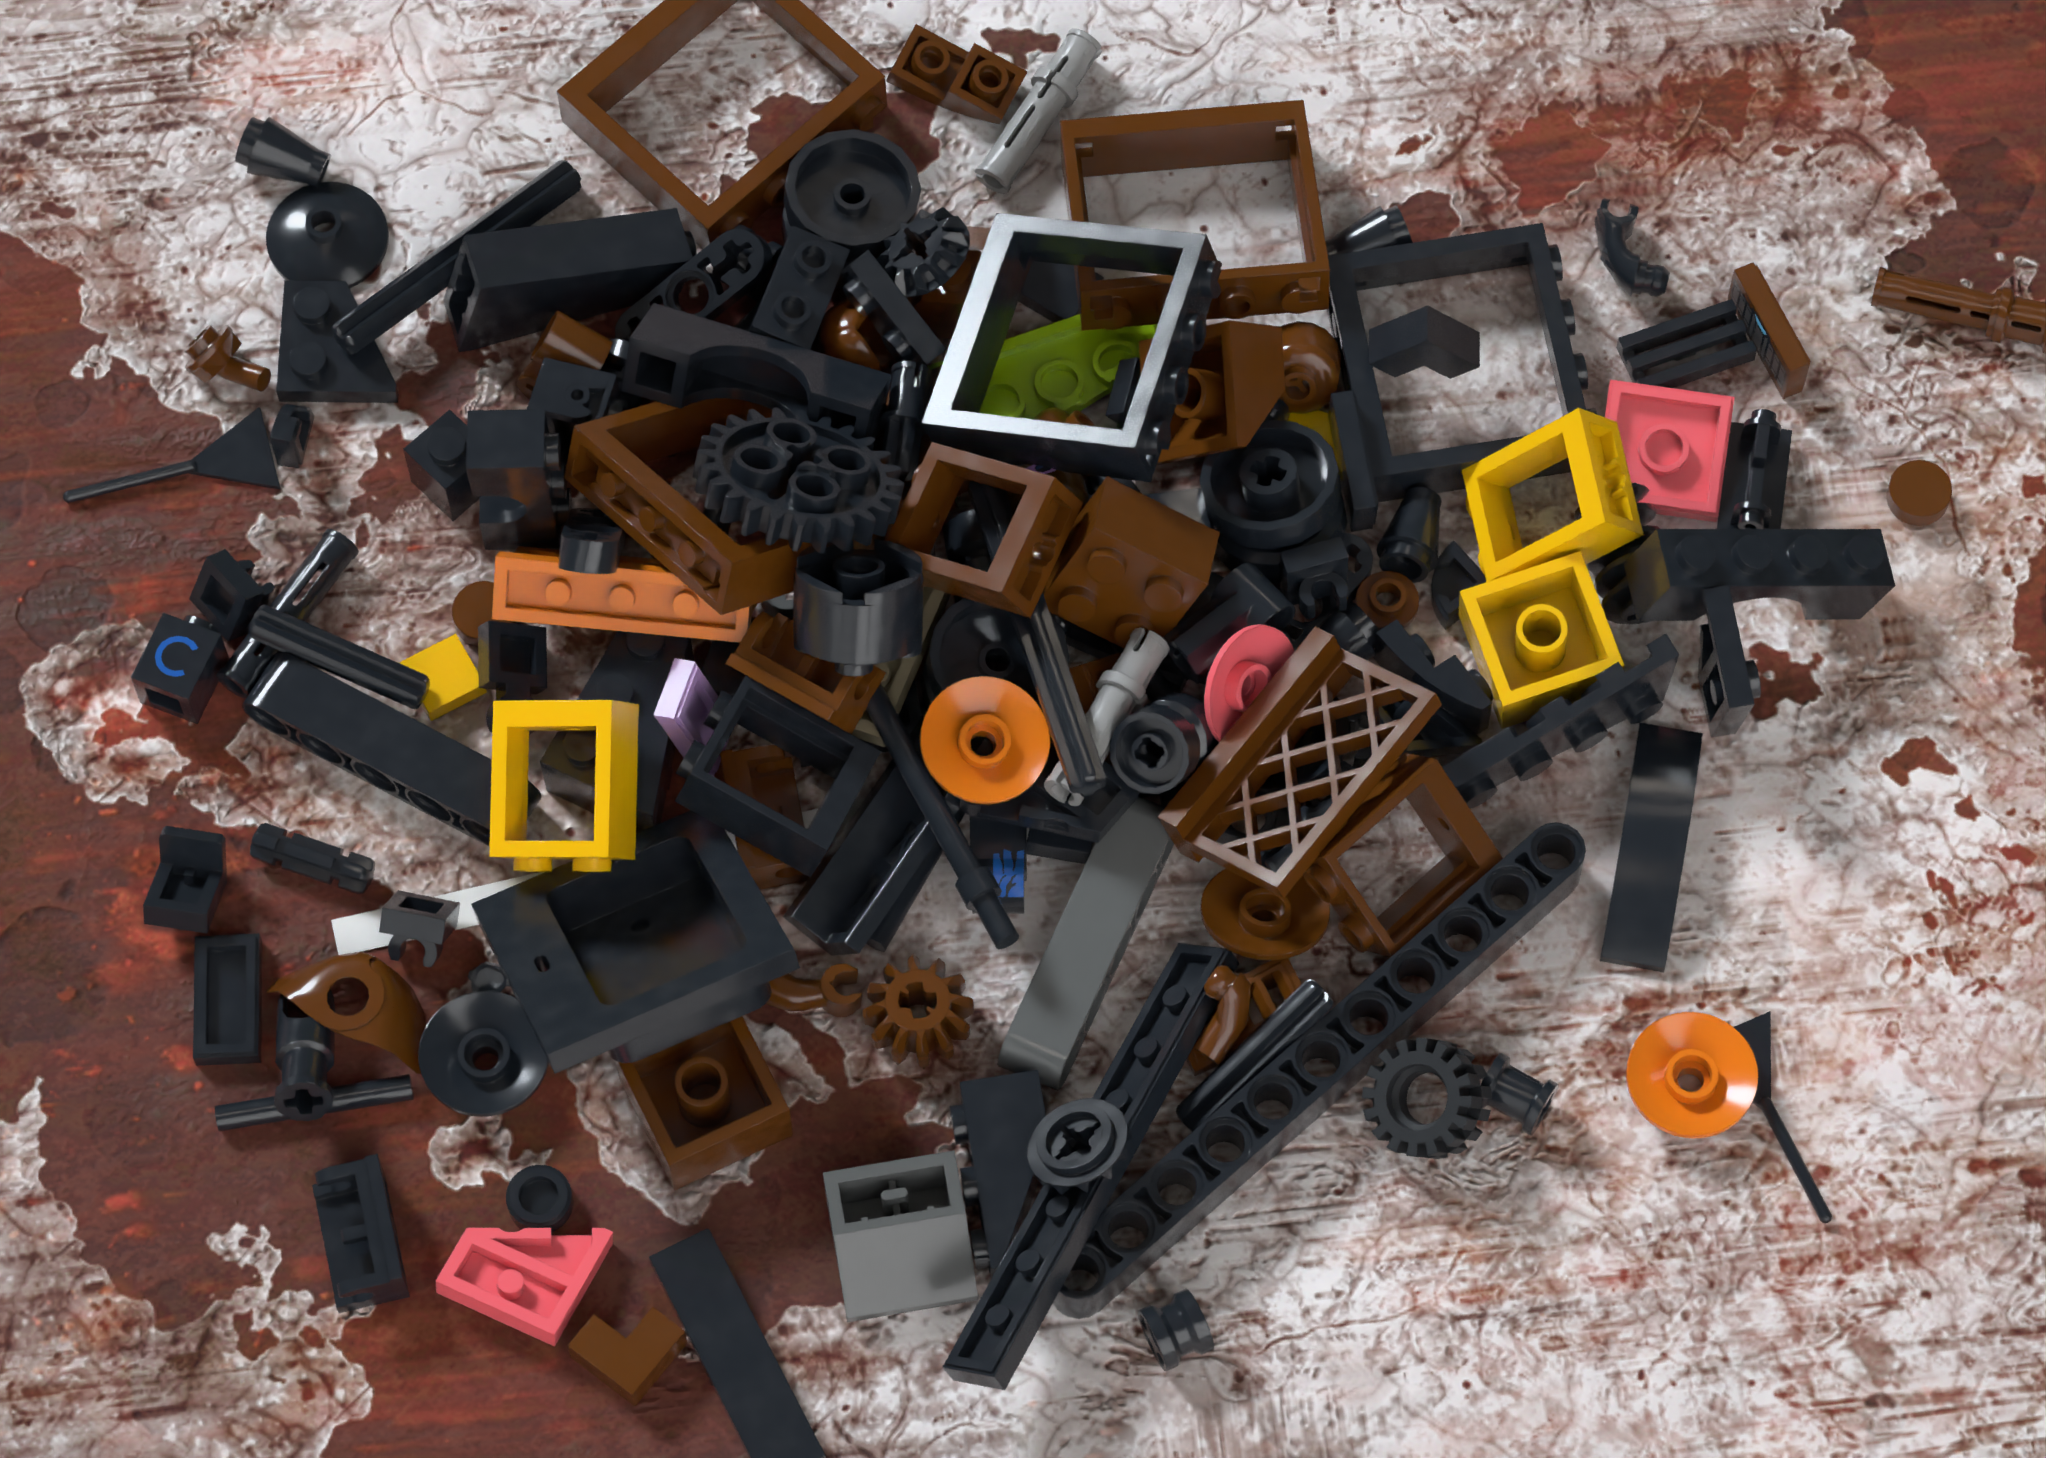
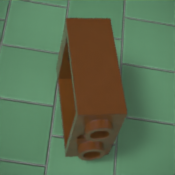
M931 442L922 464L914 472L911 488L898 513L895 524H891L888 528L885 540L903 545L921 557L924 586L1031 618L1083 502L1053 476ZM964 479L1023 495L988 572L929 555Z
M1404 753L1395 761L1303 876L1314 894L1324 902L1330 903L1341 918V921L1338 923L1339 931L1353 948L1362 953L1367 951L1392 957L1500 862L1503 857L1436 758ZM1407 798L1445 857L1376 917L1337 859L1400 802Z

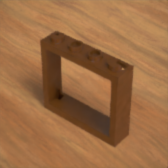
M664 0L557 90L562 122L658 210L677 208L684 231L688 230L692 233L695 243L702 250L721 234L735 229L741 224L751 229L753 222L770 207L778 208L784 204V189L790 162L805 144L828 132L850 129L866 132L873 127V118L887 107L885 76L800 0L752 1L846 84L847 87L709 206L606 112L738 0Z
M1304 100L1060 120L1061 164L1068 220L1089 222L1083 177L1288 160L1303 263L1222 269L1218 279L1222 291L1217 298H1212L1206 320L1223 318L1242 319L1248 316L1281 313L1301 314L1308 311L1329 309L1330 267ZM1291 126V130L1276 131V127ZM1092 143V147L1076 149L1075 144ZM1074 265L1081 330H1116L1123 327L1158 324L1174 276L1152 275L1096 280L1095 267Z
M727 398L701 400L681 409L656 401L575 425L564 478L716 612L724 615L793 592V578L795 568H797V557L803 550L812 546L811 543L802 542L798 552L792 551L788 540L779 538L771 546L765 544V538L740 546L645 464V462L700 446L702 435H710L711 425L716 423L726 426L728 415L732 414L746 421L750 409L756 410L765 418H771L773 410L756 403ZM903 500L900 501L898 513L904 503ZM873 534L871 544L868 546L853 540V549L874 550L875 539L885 540L886 535L883 537Z

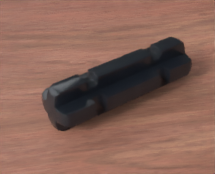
M268 823L261 824L252 837L250 856L255 860L275 866L277 860L283 862L281 865L282 869L329 885L332 884L333 879L338 880V888L356 894L365 893L373 880L375 861L370 857L355 852H350L347 857L343 855V848L298 833H294L292 838L286 836V829Z

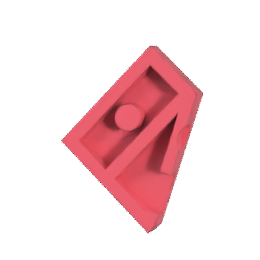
M466 1228L436 1279V1293L555 1347L612 1247L613 1232L606 1228H592V1235H551V1228H524L517 1232H506L500 1228Z

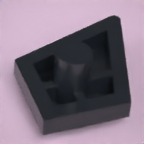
M1402 700L1379 707L1380 724L1401 719L1413 704ZM1439 707L1399 757L1404 753L1425 757L1462 754L1483 743V740L1446 710ZM1364 711V715L1368 718L1367 711Z

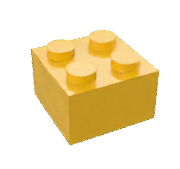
M1581 551L1460 591L1458 616L1479 672L1492 691L1493 701L1491 702L1501 729L1528 721L1534 714L1540 711L1541 707L1560 696L1563 699H1570L1573 704L1581 699L1582 693L1597 681L1595 675L1617 662L1620 663L1624 670L1625 665Z

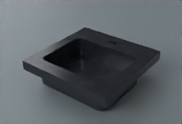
M691 810L636 833L635 860H612L611 872L572 871V861L552 869V872H544L471 903L478 924L555 1074L607 1051L610 1057L617 1062H636L761 1008L768 1002L772 994L769 981L800 968L792 944L725 829Z

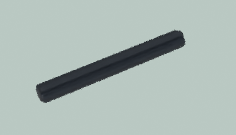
M566 160L556 162L343 316L332 327L333 337L338 345L348 354L359 352L447 288L464 235L530 227L579 192L581 189V177L577 170Z

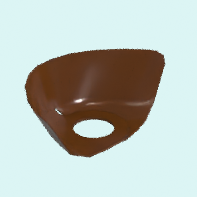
M364 952L335 955L299 968L279 978L266 990V993H281L309 1017L331 1031L354 1040L375 1045L393 1053L416 1074H421L418 1050L422 1033L426 1027L422 1006L408 982L398 972L377 957ZM343 978L358 979L366 985L369 991V999L366 1006L361 1012L352 1016L336 1014L330 1009L327 1002V994L330 987L336 981Z

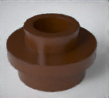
M1381 571L1370 575L1361 583L1356 594V605L1366 613L1378 630H1381L1395 620H1398L1403 628H1405L1417 615L1419 594L1415 585L1406 576L1393 571ZM1381 593H1391L1396 595L1399 601L1395 605L1385 606L1379 603L1376 597Z

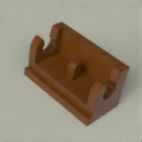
M764 611L753 620L736 652L731 653L726 662L730 667L851 735L866 710L872 695L886 672L876 666L873 667L871 673L863 676L839 674L835 671L834 662L813 657L794 648L792 620L780 613L773 617Z
M766 745L732 751V749L721 751L720 759L724 783L805 827L792 758L785 757L784 750L775 745ZM735 836L737 851L760 890L809 880V876Z

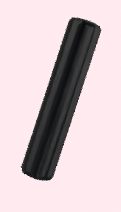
M261 605L250 623L249 633L254 640L297 657L304 662L411 709H418L428 693L430 679L427 675L268 605Z
M1312 979L1306 980L1177 1106L1176 1114L1181 1122L1193 1132L1332 1008L1333 1000L1331 996L1316 981Z

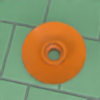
M979 676L963 679L950 685L934 699L922 722L920 747L928 771L935 781L947 792L971 803L997 804L1016 798L1035 783L1048 759L1050 734L1041 708L1026 691L1004 679ZM977 736L988 738L993 745V753L987 756L976 754L971 748V740Z
M1681 1012L1658 1019L1638 1036L1628 1056L1626 1082L1634 1105L1652 1125L1678 1137L1706 1138L1730 1129L1747 1113L1754 1100L1758 1086V1067L1750 1045L1733 1026L1709 1014ZM1686 1074L1693 1075L1699 1079L1702 1087L1694 1092L1685 1091L1678 1084V1078Z

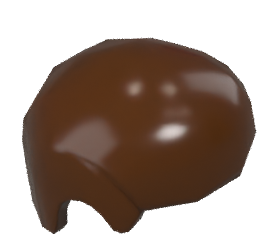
M848 299L835 304L827 310L817 332L816 340L819 353L878 371H884L890 367L891 361L887 348L868 316L865 317L860 314Z

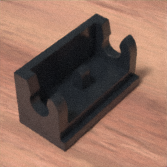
M378 1154L365 1156V1159L335 1165L317 1171L315 1173L317 1184L312 1185L338 1313L410 1297L386 1177Z

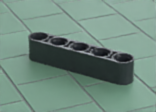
M283 652L275 654L242 704L243 710L251 719L272 733L490 847L492 760L297 657ZM528 781L527 820L542 797L540 791L530 781Z

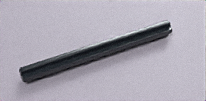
M970 481L968 493L989 555L993 561L1013 518L1006 490ZM1042 592L1031 618L1012 612L1009 613L1069 790L1072 793H1079L1082 797L1092 796L1095 791L1105 787L1107 778Z

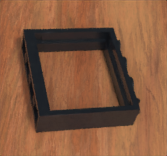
M996 213L922 420V425L931 442L1011 465H1040L1068 473L1151 482L1161 450H1169L1171 441L1170 423L1176 405L1183 404L1187 396L1189 387L1188 369L1194 351H1200L1205 342L1207 330L1206 315L1212 298H1217L1222 291L1218 283L1222 263L1217 260L1207 234ZM1032 261L1174 276L1123 429L979 413Z
M1543 223L1328 256L1330 267L1328 319L1332 336L1336 339L1341 352L1340 375L1344 391L1353 390V394L1357 395L1378 503L1404 499L1405 492L1411 487H1426L1436 493L1466 489L1462 474L1463 469L1525 436L1392 456L1373 366L1369 365V347L1357 291L1528 264L1562 414L1564 416L1577 408L1597 414L1595 408L1586 409L1582 390L1588 389L1587 366L1583 353L1573 354L1569 336L1575 335L1576 331L1574 310L1569 298L1560 299L1557 281H1562L1563 279L1561 255L1557 244L1548 245ZM1566 458L1528 479L1570 473L1569 459Z

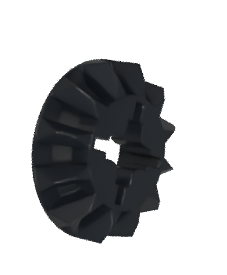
M944 207L932 214L921 209L914 221L909 224L900 221L901 230L895 236L883 239L886 251L877 258L879 264L905 297L921 296L945 284L959 270L969 250L970 234L967 226L959 216L952 215ZM924 244L927 248L925 252L928 255L925 260L921 255L917 256L916 250Z
M1096 1098L1074 1100L1054 1109L1037 1125L1028 1144V1163L1042 1185L1050 1184L1061 1195L1072 1186H1076L1088 1193L1091 1181L1097 1177L1103 1176L1112 1180V1166L1114 1163L1128 1159L1126 1142L1133 1136L1124 1115L1112 1103ZM1073 1138L1077 1143L1081 1141L1085 1145H1090L1091 1150L1088 1154L1082 1156L1080 1153L1071 1150L1072 1146L1068 1140Z

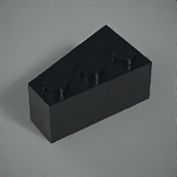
M618 631L577 700H615L639 704L636 833L661 823L667 789L669 790L673 773L672 764L676 746L655 718L654 712L674 658L694 661L691 638ZM596 730L558 731L540 760L546 790L593 814L595 804Z

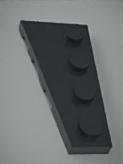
M1664 634L1647 644L1646 646L1650 652L1649 658L1625 672L1620 663L1617 662L1595 675L1597 681L1589 686L1582 693L1581 699L1573 704L1570 699H1563L1560 696L1541 707L1540 711L1527 721L1526 728L1528 730L1521 735H1518L1514 727H1508L1442 766L1468 807L1471 809L1486 802L1497 792L1496 786L1515 776H1518L1520 781H1525L1539 775L1553 763L1552 757L1570 748L1579 753L1595 746L1608 735L1607 729L1626 719H1628L1630 724H1637L1658 712L1663 706L1662 701L1665 698L1679 657V653L1668 635Z

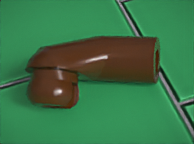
M1225 965L1217 966L1204 985L1206 995L1218 1001L1219 1005L1216 1013L1193 1047L1217 1065H1220L1249 1021L1250 982L1242 972L1236 975Z

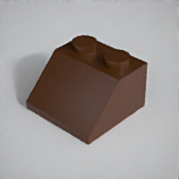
M1233 320L1207 325L1204 345L1200 351H1194L1188 369L1189 387L1186 399L1183 404L1176 405L1170 423L1171 441L1169 450H1161L1157 465L1243 448L1248 445L1285 390L1282 327ZM1153 338L1139 341L1140 372H1142Z

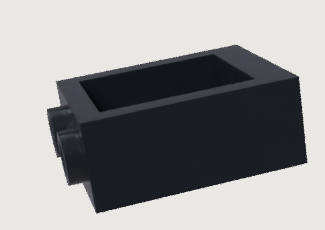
M745 675L734 696L721 691L703 725L714 730L706 745L694 739L677 769L676 774L685 778L686 782L675 802L811 878L833 842L881 751ZM736 724L834 778L808 829L709 774Z

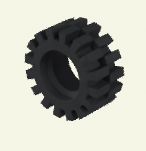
M1428 1038L1404 1039L1396 1042L1397 1050L1386 1048L1381 1052L1378 1057L1384 1064L1382 1066L1371 1065L1366 1076L1375 1079L1374 1087H1363L1362 1091L1363 1099H1372L1373 1108L1365 1109L1363 1112L1366 1121L1377 1122L1378 1126L1371 1132L1378 1140L1389 1141L1388 1149L1395 1153H1404L1406 1156L1441 1159L1448 1158L1447 1153L1459 1154L1468 1149L1464 1143L1465 1140L1476 1141L1483 1131L1475 1125L1478 1120L1488 1121L1491 1110L1481 1108L1482 1099H1492L1491 1087L1481 1086L1479 1080L1488 1075L1483 1066L1471 1063L1475 1058L1471 1052L1466 1049L1457 1048L1458 1044ZM1425 1073H1433L1438 1076L1447 1090V1104L1443 1114L1436 1121L1429 1124H1422L1415 1120L1407 1107V1093L1411 1083L1418 1076Z

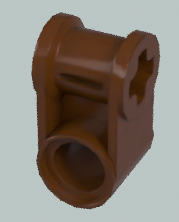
M556 311L545 329H543L530 358L532 361L521 372L516 385L530 399L544 357L600 370L610 352L613 341L564 313Z

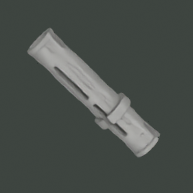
M1072 28L1067 33L1066 39L1047 67L1037 69L1031 78L1033 88L1012 119L1007 123L1004 131L983 162L975 169L977 179L987 188L1000 194L1008 193L1011 189V184L1034 150L1039 146L1042 138L1062 108H1069L1077 99V86L1095 59L1102 53L1100 43L1093 36L1083 30Z
M1135 628L1112 670L1104 671L1096 683V687L1099 688L1098 694L1085 717L1102 764L1110 751V741L1115 728L1132 712L1143 707L1147 700L1145 689L1163 658L1169 652L1167 642L1151 630H1149L1146 639L1141 645L1140 642L1146 632L1144 628ZM1059 760L1050 776L1045 780L1044 788L1052 797L1062 803H1065L1068 794L1071 793L1072 795L1068 800L1069 805L1079 806L1084 797L1079 793H1072L1069 790Z

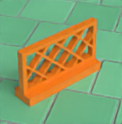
M518 546L514 553L499 551L495 557L492 619L741 643L751 625V615L757 604L720 615L657 559L621 556L617 572L612 574H588L560 569L558 567L559 550Z

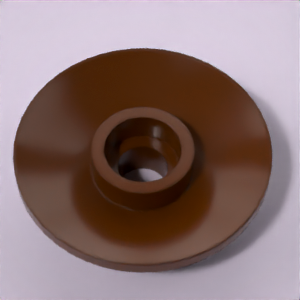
M1225 868L1208 882L1201 898V918L1210 936L1227 950L1252 959L1280 960L1300 955L1314 947L1323 938L1330 921V903L1324 902L1314 894L1305 882L1304 876L1299 879L1285 898H1282Z

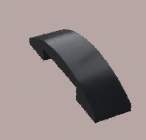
M1639 723L1600 957L1602 962L1664 972L1691 820L1703 733Z

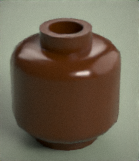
M1296 321L1284 324L1281 327L1285 390L1280 399L1289 407L1290 413L1305 414L1317 411L1330 402L1331 393H1335L1338 389L1341 365L1339 346L1336 339L1325 328L1314 323Z

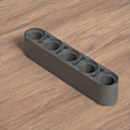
M1138 796L1137 800L1100 842L1095 843L1007 1032L998 1057V1067L1013 1073L1038 1070L1040 1084L1057 1091L1062 1088L1174 846L1173 841L1157 818L1164 810V806Z

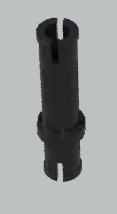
M326 529L322 539L306 557L297 571L289 578L287 584L271 603L270 607L306 622L350 561L358 555L359 550L356 545L342 533L334 529ZM320 571V576L297 605H293L292 603L314 574ZM252 619L245 627L248 635L235 650L225 666L220 668L216 674L217 679L224 687L244 699L247 698L275 654L282 652L266 645L258 656L254 655L262 643L250 636L249 627Z

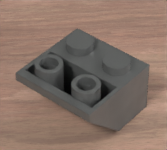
M954 1150L823 1172L826 1201L847 1322L978 1300L966 1212Z

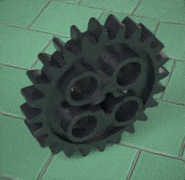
M773 408L771 418H765L756 410L750 409L746 421L731 414L727 417L726 426L716 423L712 424L710 435H702L693 470V478L697 479L696 493L706 495L704 506L707 509H722L720 517L722 523L741 521L743 523L742 535L747 536L760 531L766 534L765 544L770 546L779 538L786 539L792 551L797 552L801 548L802 542L811 543L818 553H825L826 544L831 542L846 552L850 550L852 539L868 546L871 544L873 534L884 537L887 533L888 524H895L904 482L899 480L901 468L889 465L891 453L889 451H873L876 440L873 437L855 439L853 437L855 427L852 425L844 426L837 430L831 427V417L824 416L818 422L809 421L805 410H799L795 418H787L779 408Z

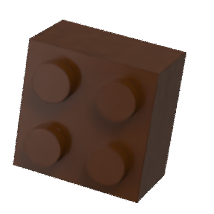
M1107 476L1077 516L1045 585L1043 595L1049 612L1122 648H1125L1135 628H1144L1146 632L1140 642L1141 645L1146 639L1149 630L1163 637L1174 629L1208 585L1220 532Z
M743 1016L632 1063L615 1061L619 1080L674 1191L793 1136L790 1109Z

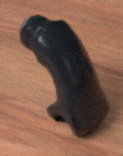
M1602 199L1600 208L1596 210L1597 216L1594 222L1601 253L1600 259L1604 266L1610 272L1617 285L1629 296L1632 293L1641 294V292L1655 297L1665 294L1670 272L1664 266L1650 265L1648 261L1641 260L1640 255L1632 253L1626 246L1625 241L1632 235L1639 207L1630 204L1627 216L1617 217L1608 210L1610 199Z

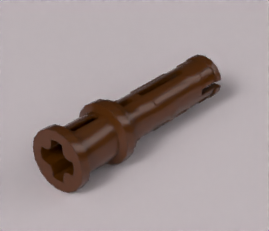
M1880 267L1871 306H1881L1925 316L1930 319L1986 330L1985 337L1991 338L1993 342L2000 343L2004 338L2041 346L2042 352L2046 353L2045 302L2015 296L2013 289L2004 287L2003 290L1997 289L1996 294H1991L1941 281L1889 271L1886 268Z

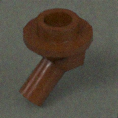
M208 325L184 350L191 357L185 369L204 383L218 374L228 381L262 392L268 387L271 380L270 369L233 356L242 343L229 325H225L218 331L211 325Z

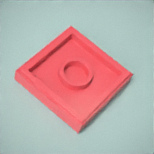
M1610 380L1604 417L1618 423L1631 483L1645 485L1650 490L1637 503L1652 504L1656 509V514L1717 522L1734 397Z

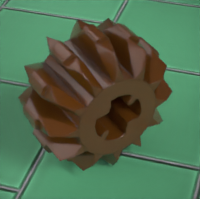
M912 954L907 961L908 971L902 973L897 967L887 963L883 968L886 984L870 982L867 988V998L873 1004L863 1009V1019L865 1025L875 1028L871 1034V1041L876 1049L892 1045L891 1057L892 1061L897 1065L902 1063L910 1052L916 1053L918 1065L925 1069L930 1062V1051L935 1050L940 1056L950 1060L954 1055V1046L951 1039L967 1040L969 1038L970 1024L966 1022L965 1018L974 1014V1002L972 998L962 995L966 989V984L961 974L945 978V962L940 958L935 960L927 971L921 970L919 958ZM924 1005L927 1017L913 1018L910 1007Z

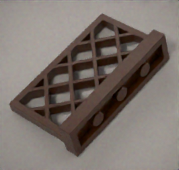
M1314 627L1157 818L1180 854L1198 863L1204 857L1285 898L1442 703L1435 692L1342 649L1334 635ZM1352 676L1364 680L1365 693L1333 702L1335 696ZM1402 700L1413 704L1401 719L1380 724L1379 707ZM1367 711L1369 728L1337 737V719ZM1324 723L1326 741L1294 750V746L1310 727ZM1371 746L1372 755L1362 767L1341 773L1339 755ZM1328 759L1330 776L1298 785L1297 767ZM1285 771L1286 789L1255 798V794L1270 775ZM1332 794V804L1322 816L1302 821L1300 803ZM1288 807L1290 825L1258 833L1257 815ZM1245 819V838L1224 844L1216 842L1231 823ZM1292 843L1293 852L1276 873L1262 866L1261 851Z

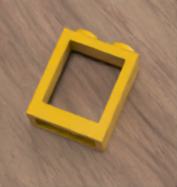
M1577 408L1462 470L1467 492L1466 508L1473 520L1479 546L1478 562L1485 575L1486 582L1579 551L1582 553L1585 564H1588L1644 535L1618 423L1584 409ZM1568 458L1582 518L1523 548L1509 488Z
M615 700L493 701L489 857L513 859V871L552 872V860H572V871L611 872L612 860H635L639 704ZM596 730L594 841H527L529 731Z

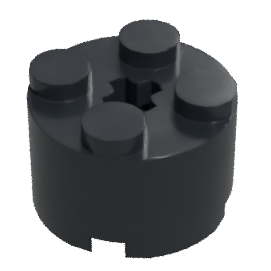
M853 539L850 550L846 552L832 542L826 544L825 553H818L813 546L803 550L797 557V568H795L793 578L794 648L813 657L834 662L835 671L846 676L867 675L873 671L874 664L919 655L922 652L924 576L922 573L921 557L903 545L875 539L874 550L853 549Z

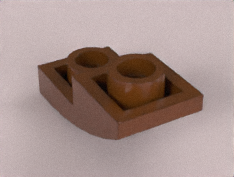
M916 24L894 63L886 82L950 111L982 121L1000 124L1028 71L976 43L973 44L970 52Z

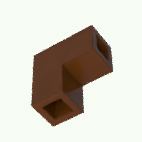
M652 1307L627 1338L593 1314L567 1346L570 1357L633 1406H636L688 1342L686 1333L682 1328Z

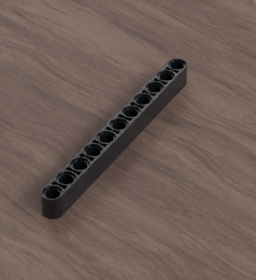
M1559 822L1548 823L1536 829L1107 1206L1071 1271H1088L1094 1275L1097 1282L1090 1289L1080 1292L1070 1290L1063 1284L1053 1302L1056 1309L1065 1316L1075 1319L1089 1318L1101 1311L1363 1079L1371 1065L1377 1066L1381 1063L1382 1060L1378 1057L1381 1052L1386 1048L1395 1050L1397 1048L1396 1042L1408 1039L1564 901L1579 884L1586 853L1584 839L1579 832L1570 825ZM1548 853L1560 854L1567 859L1570 865L1564 869H1551L1543 865L1539 857ZM1499 894H1512L1518 897L1524 906L1517 910H1504L1498 907L1492 898ZM1462 934L1472 938L1478 946L1471 951L1460 952L1451 948L1445 940L1452 935ZM1415 975L1428 981L1431 988L1423 993L1415 994L1403 989L1399 984V980L1406 976ZM1360 1017H1371L1381 1022L1384 1029L1375 1035H1364L1356 1031L1351 1023ZM1322 1058L1333 1063L1337 1071L1328 1077H1317L1307 1072L1304 1065L1312 1059ZM1276 1100L1286 1105L1290 1112L1281 1119L1272 1120L1260 1115L1256 1107L1264 1101ZM1228 1142L1237 1146L1242 1154L1234 1161L1221 1162L1211 1157L1208 1150L1216 1143ZM1178 1184L1190 1189L1194 1196L1185 1204L1173 1205L1164 1201L1159 1193L1169 1185ZM1132 1227L1141 1231L1145 1236V1240L1136 1247L1124 1248L1115 1244L1111 1239V1235L1120 1228Z

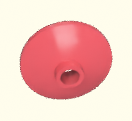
M1261 624L1247 626L1231 636L1216 655L1206 681L1204 710L1208 727L1218 742L1221 741L1295 651L1288 637L1280 630Z

